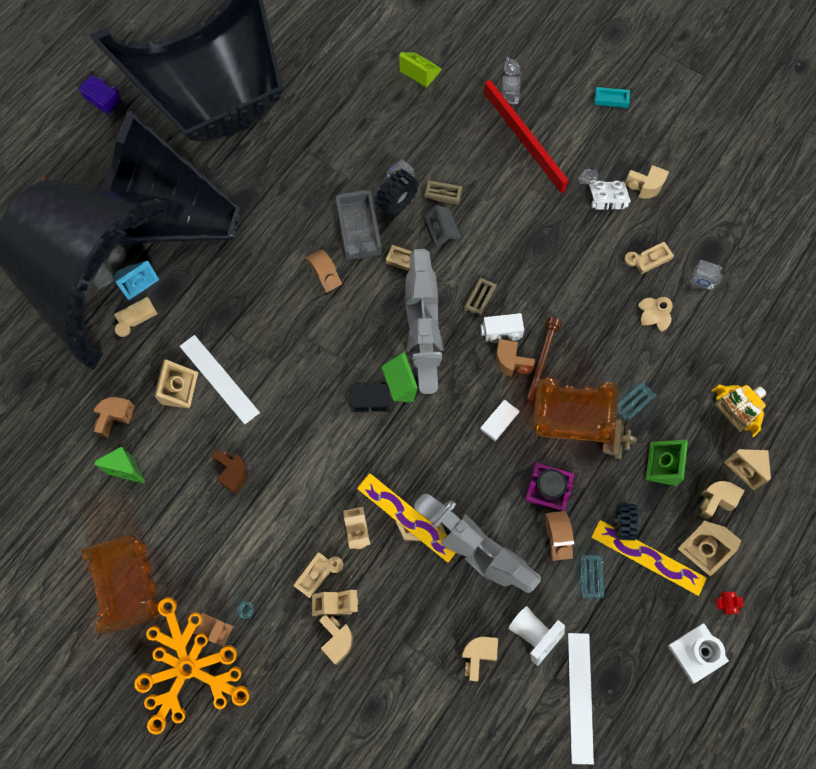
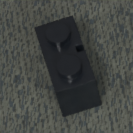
M356 382L355 384H350L351 412H369V407H372L373 412H390V390L388 384L385 382H375L374 384Z

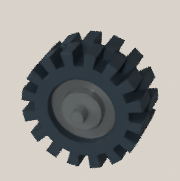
M618 503L614 519L616 539L635 541L639 526L636 504Z

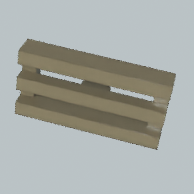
M428 180L424 198L459 205L463 187Z
M480 277L464 310H469L472 314L476 313L477 316L481 317L497 285ZM481 284H485L474 306H470ZM490 286L491 289L488 292L481 308L477 309L486 290Z

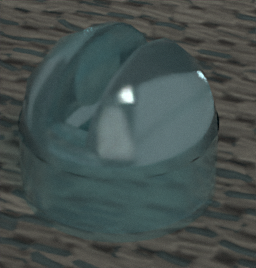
M242 602L237 608V613L241 618L248 619L253 615L254 607L250 602ZM247 604L250 607L245 615H242L241 612Z

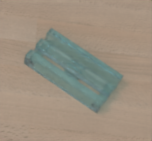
M642 382L615 406V409L629 421L654 399L656 394L652 393L651 389L647 388L645 383ZM639 390L643 391L627 407H625L624 409L621 408ZM647 394L649 397L628 415L626 412Z
M581 556L582 598H604L602 556ZM586 560H589L590 593L587 590ZM594 560H597L598 593H595Z

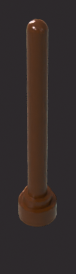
M548 317L546 321V330L548 331L526 397L528 402H532L535 398L554 334L557 330H560L562 321L556 317Z

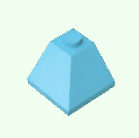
M148 261L127 266L124 269L118 270L112 276V279L128 300L159 280Z

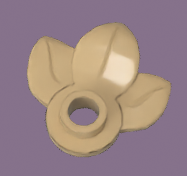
M666 297L658 299L646 298L639 303L638 306L644 310L641 316V325L647 326L656 323L661 332L668 328L672 320L670 312L673 308L670 299ZM665 303L667 307L662 309L659 305Z

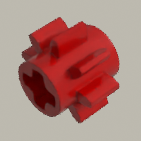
M736 592L720 593V598L715 599L717 610H723V615L739 614V608L744 607L743 598L737 597Z

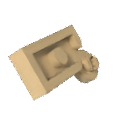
M662 242L642 252L640 255L635 252H628L625 256V263L629 266H636L639 272L643 274L672 260L674 255L666 243Z
M392 245L386 258V264L410 271V253L412 251Z
M148 297L114 314L119 322L115 326V333L120 337H125L130 333V326L134 327L157 315Z
M318 552L293 586L311 599L312 594H315L330 572L339 573L343 569V561L339 557H331L328 560Z

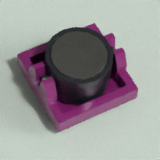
M536 462L525 501L558 512L565 511L573 486L574 474Z

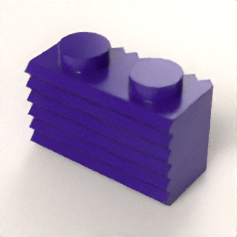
M93 75L78 88L84 99L106 115L121 102L120 93L115 87L107 86V83L102 78L98 79Z

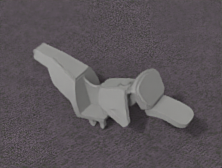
M414 249L410 253V271L407 274L405 284V302L410 328L407 353H411L419 346L420 353L412 355L414 366L418 368L419 390L423 394H433L438 390L437 366L440 365L442 360V353L433 352V345L440 351L444 350L438 327L437 280L431 267L429 251L426 249Z
M423 494L414 504L416 511L426 517L435 528L442 522L451 531L442 540L441 544L443 547L467 556L465 560L488 581L490 579L502 586L513 584L526 593L533 591L540 583L541 576L531 569L524 559L488 538L468 515L464 514L460 520L451 511L456 505L454 501L450 500L443 505L429 494Z

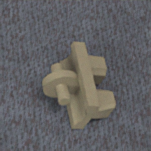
M615 420V424H605V436L614 437V442H604L603 452L607 455H614L615 459H622L623 444L624 450H630V444L636 443V437L631 436V430H625L624 435L622 420Z

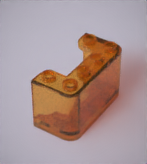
M553 378L538 379L533 421L535 433L543 437L600 442L614 441L619 385H615L613 382H604L598 387V390L590 387L575 389L573 386L560 388Z
M129 534L81 549L82 559H88L90 567L87 568L92 573L99 612L96 613L97 617H101L99 621L95 622L97 633L108 635L158 618V614H160L158 611L159 604L155 602L154 598L156 588L154 582L150 580L149 574L152 573L150 563L146 562L145 554H147V547L144 542L141 543L139 539Z

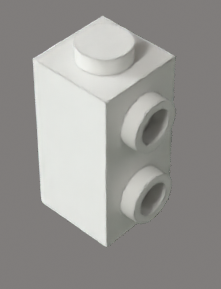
M522 314L484 317L483 324H480L481 336L485 337V342L490 341L491 343H497L499 339L519 340L523 337L524 333Z

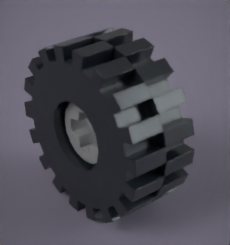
M404 169L397 170L395 174L392 173L390 178H387L386 182L380 186L381 189L377 191L378 195L375 196L376 205L390 217L396 216L397 213H401L402 209H406V206L415 198V193L418 192L419 181Z

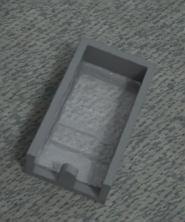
M360 190L354 193L335 195L346 261L382 255L371 190Z

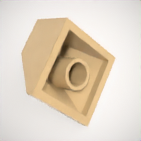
M704 521L678 547V550L711 577L738 550L742 540L726 527Z

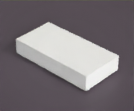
M504 400L482 425L480 430L496 441L520 411Z

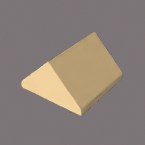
M164 359L154 395L161 405L190 408L198 372Z
M739 449L724 461L753 490L771 479L768 450Z

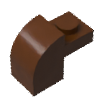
M216 449L211 456L225 467V470L217 480L237 495L246 483L248 477L247 467L238 454L233 458L226 451L221 453Z

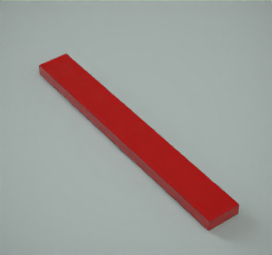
M492 81L485 82V96L559 192L565 191L568 184L567 177Z

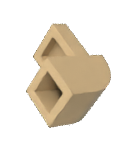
M652 165L648 176L630 170L625 185L633 190L641 191L638 196L640 198H652L660 192L669 171Z
M726 481L713 483L701 493L705 499L700 505L702 511L699 516L707 520L713 516L718 505L728 511L733 510L737 507L745 490Z
M363 507L344 510L349 548L362 549L370 545Z
M357 590L312 594V616H324L325 614L327 616H339L358 612Z
M325 614L319 621L333 637L321 649L335 665H338L350 652L353 636L346 624L339 630L340 623L333 616L328 618Z
M478 637L470 641L464 648L462 658L470 659V663L466 662L465 676H469L468 681H478L480 660H497L498 638Z

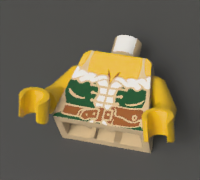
M719 384L711 390L718 395L716 399L719 401L715 405L739 432L750 430L753 433L752 436L755 437L761 431L764 417L763 408L766 406L761 400L766 396V392L762 387L752 390L748 385L741 387L739 385L723 386Z

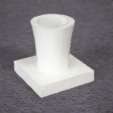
M526 606L512 621L509 630L525 639L534 647L530 653L531 661L539 666L565 634V625L558 620L551 629H548Z
M705 624L699 625L667 645L692 684L729 662L725 656L722 642L711 635Z

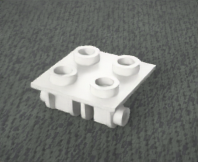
M589 182L594 200L591 203V207L595 208V210L604 209V207L608 210L609 204L611 210L614 208L625 209V207H628V203L631 202L624 182Z

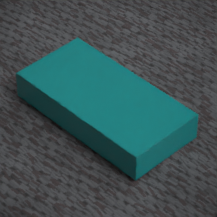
M596 87L594 105L628 108L630 90Z

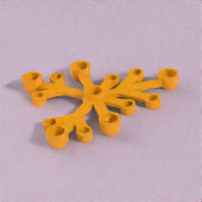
M170 597L164 598L159 603L158 611L161 615L166 616L172 637L162 633L157 626L150 627L147 630L146 636L149 640H156L176 650L179 658L167 653L165 647H157L153 652V658L156 661H163L173 666V668L152 675L142 673L134 683L137 691L145 693L151 689L153 684L177 676L169 692L158 696L151 694L144 701L145 707L149 710L162 704L158 714L153 715L148 721L147 728L152 734H160L166 726L165 717L170 708L173 713V722L181 723L184 720L186 712L180 707L177 694L185 679L195 677L209 684L214 696L213 703L217 709L224 708L227 703V697L222 694V691L231 695L233 703L238 706L245 705L250 696L249 690L246 687H235L227 683L228 681H238L240 679L242 671L239 667H232L229 672L213 676L200 669L220 661L223 664L233 663L237 657V650L234 646L226 645L218 653L197 659L202 647L208 642V635L206 633H199L195 638V644L190 654H187L185 647L196 626L202 622V615L198 612L192 613L188 619L189 623L185 631L181 634L175 615L177 603ZM166 602H169V603L172 604V608H171V609H166V608H165V603H166ZM193 616H197L199 618L198 623H194L192 621ZM150 630H156L157 636H151ZM198 637H204L205 643H199ZM161 650L164 654L163 657H158L156 651ZM226 650H230L232 652L231 657H227L225 655ZM189 664L191 669L186 671L183 665ZM237 671L239 676L233 677L231 672ZM147 678L149 684H143L142 679ZM243 691L245 696L240 698L237 693ZM222 698L224 704H218L217 699ZM148 699H153L155 704L150 705ZM179 712L183 717L178 719L175 713ZM154 720H160L161 725H155Z

